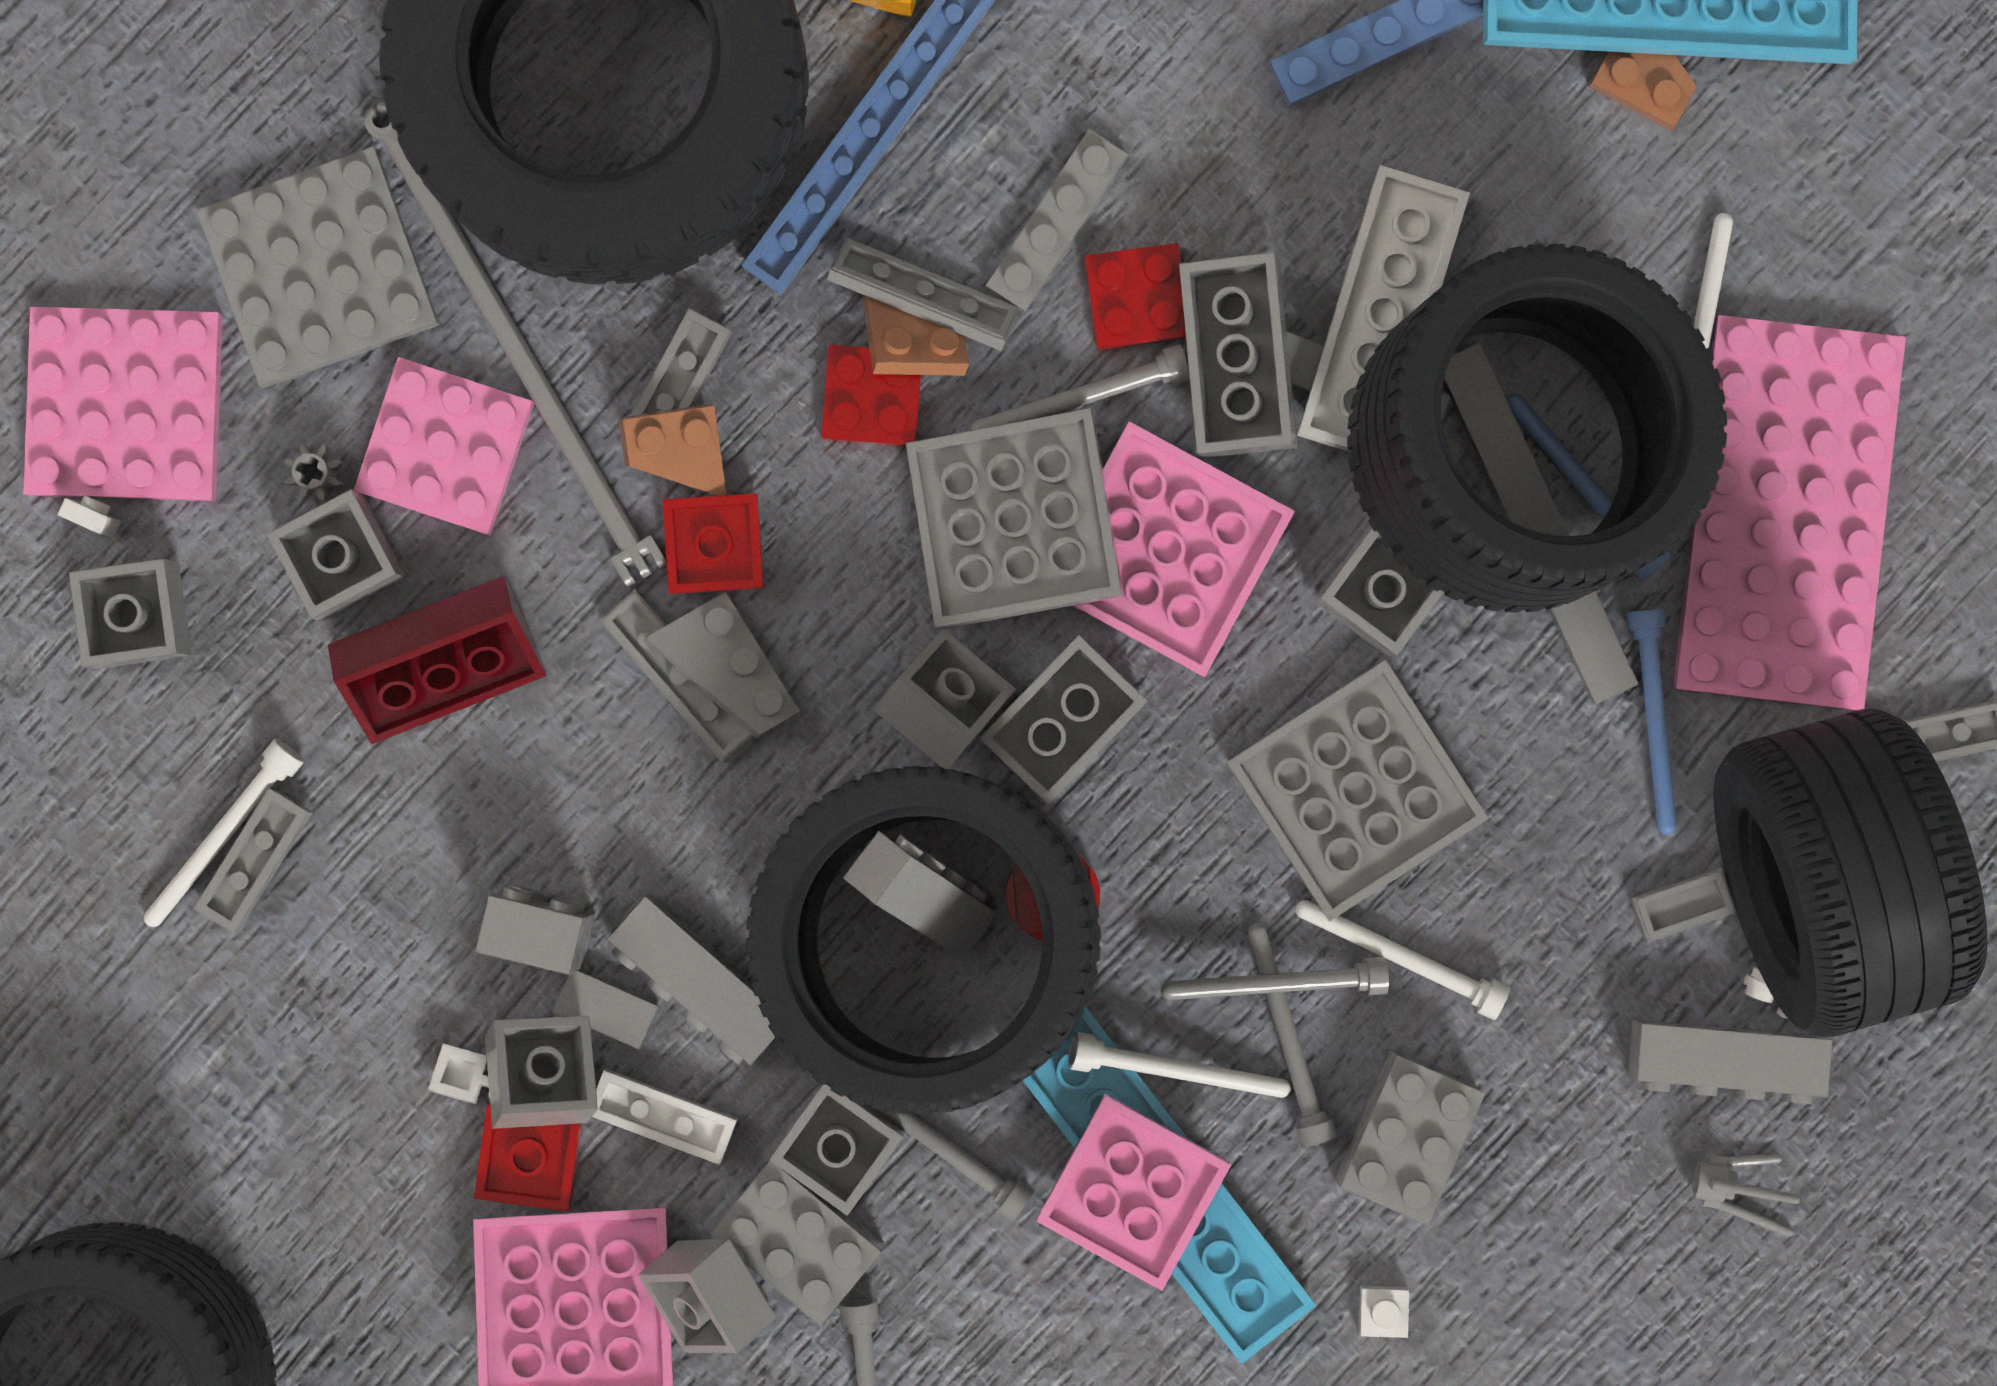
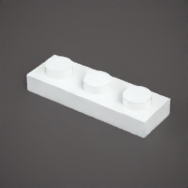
M609 1069L603 1070L597 1086L598 1109L592 1116L718 1165L722 1163L738 1118Z

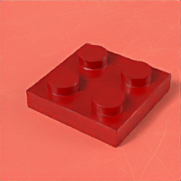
M1178 243L1085 255L1084 260L1097 351L1186 339Z
M829 345L821 439L906 447V443L915 442L921 375L873 374L869 348Z
M757 493L663 499L668 593L670 595L764 589L759 498Z
M488 1103L486 1106L474 1199L568 1212L571 1208L582 1123L492 1129L491 1106Z

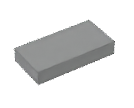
M1716 867L1629 897L1644 942L1647 943L1737 912L1722 867Z
M578 970L568 975L553 1008V1012L564 1017L589 1016L591 1029L639 1050L659 1008V1004L587 972Z

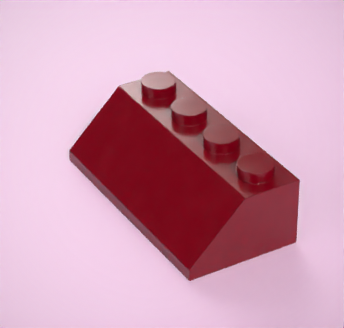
M505 576L328 644L333 681L371 745L547 676L522 608Z

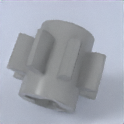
M302 444L300 445L301 456L295 461L292 459L285 460V463L292 467V476L284 482L288 486L299 485L302 487L299 492V499L308 501L312 493L316 492L322 501L327 502L329 501L328 490L333 486H344V483L337 479V470L341 469L345 464L340 460H327L330 455V448L325 445H321L317 454H313L308 446ZM309 466L323 471V476L320 480L312 479L306 475Z

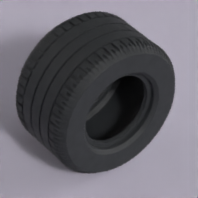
M1860 709L1745 741L1733 747L1718 767L1714 780V814L1718 842L1731 896L1750 951L1764 982L1785 1016L1795 1026L1819 1037H1836L1878 1025L1879 1023L1950 1005L1968 996L1982 975L1987 958V921L1980 878L1971 844L1951 790L1931 752L1911 726L1880 709Z

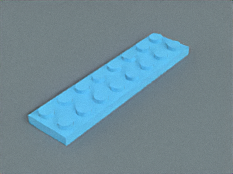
M1483 0V45L1851 64L1857 60L1858 0Z
M1086 1006L1084 1007L1081 1019L1068 1039L1060 1046L1061 1048L1044 1065L1022 1080L1074 1148L1105 1093L1187 1138L1136 1071L1103 1065L1099 1069L1091 1068L1090 1072L1076 1071L1068 1068L1069 1046L1071 1038L1076 1031L1093 1034L1096 1036V1040L1104 1042L1105 1047L1118 1049ZM1221 1183L1172 1275L1238 1361L1243 1364L1315 1308L1316 1304L1227 1188Z

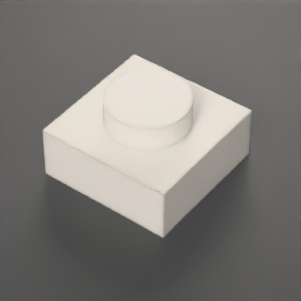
M86 495L83 496L81 502L65 498L57 514L98 534L113 538L121 524V520L108 515L111 506Z
M1360 1286L1358 1332L1360 1336L1408 1338L1409 1289L1407 1287Z

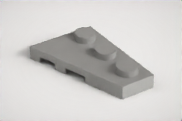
M726 592L645 637L643 641L654 652L658 651L677 667L676 670L686 679L695 682L714 698V702L756 738L763 736L797 716L800 712Z

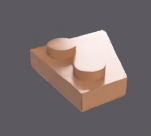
M1607 52L1589 87L1672 131L1677 125L1697 85L1675 55Z
M864 295L863 309L873 374L966 375L969 361L963 335Z
M706 404L618 418L626 466L717 496L727 495L715 405Z

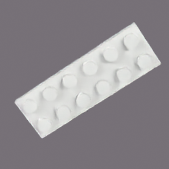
M1379 166L1297 436L1348 451L1347 437L1350 435V430L1347 429L1348 418L1353 411L1350 406L1353 395L1358 391L1356 385L1359 377L1365 372L1364 367L1375 354L1374 350L1387 337V334L1435 291L1442 287L1470 192L1389 167Z

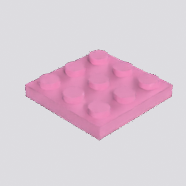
M398 357L354 491L491 536L534 407V402Z
M1105 1093L1036 1217V1221L1162 1291L1230 1169L1231 1163Z

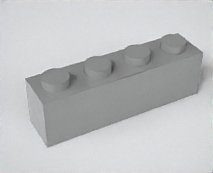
M878 831L843 877V879L875 905L963 959L998 914L984 903L989 896L985 891L969 879L962 877L948 865L942 864L927 851L921 850L901 834L894 841Z
M651 894L642 899L607 939L615 946L611 953L616 959L630 970H633L636 966L643 970L650 977L647 985L665 1001L668 1002L673 997L685 1007L686 1010L682 1014L683 1017L697 1030L704 1033L708 1028L722 1040L718 1047L735 1063L740 1064L744 1059L751 1066L775 1038L768 1027L770 1024L768 1018H763L758 1006L761 1003L759 997L754 995L751 982Z
M1632 1020L1628 1076L1637 1081H1642L1641 1089L1650 1091L1670 1092L1671 1084L1689 1085L1688 1093L1697 1095L1717 1096L1718 1088L1736 1089V1097L1744 1099L1765 1100V1092L1783 1093V1101L1812 1104L1813 1096L1828 1097L1833 1040L1807 1034Z

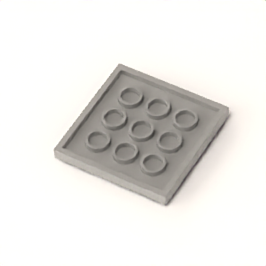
M374 146L196 210L257 382L262 388H267L440 325L381 159Z
M1091 408L906 443L934 626L937 630L1123 596L1094 415Z
M1386 660L1381 661L1226 761L1233 775L1328 921H1332L1489 819Z

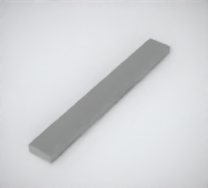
M1478 343L1452 355L1443 383L1448 394L1451 395L1450 398L1506 519L1536 532L1570 536L1481 344ZM1596 591L1571 603L1549 609L1593 705L1639 685Z

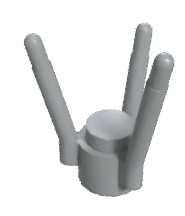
M1710 1154L1708 1162H1697L1692 1193L1693 1198L1703 1199L1702 1206L1723 1210L1788 1237L1794 1234V1230L1791 1227L1725 1200H1733L1735 1194L1798 1204L1800 1197L1796 1194L1737 1183V1172L1729 1170V1167L1780 1163L1782 1161L1780 1154L1729 1157Z

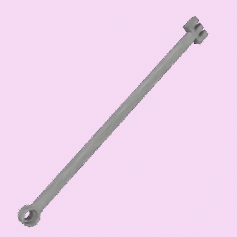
M385 102L377 103L378 110L381 113H387ZM370 107L365 116L366 129L377 141L384 143L619 548L620 553L610 559L627 587L636 583L634 575L627 567L633 562L643 578L652 574L644 559V556L651 553L653 561L659 568L666 566V558L654 537L650 535L643 540L639 538L453 215L431 194L419 175L415 173L398 143V134L392 128L391 122L385 128L376 127L375 121L378 114Z

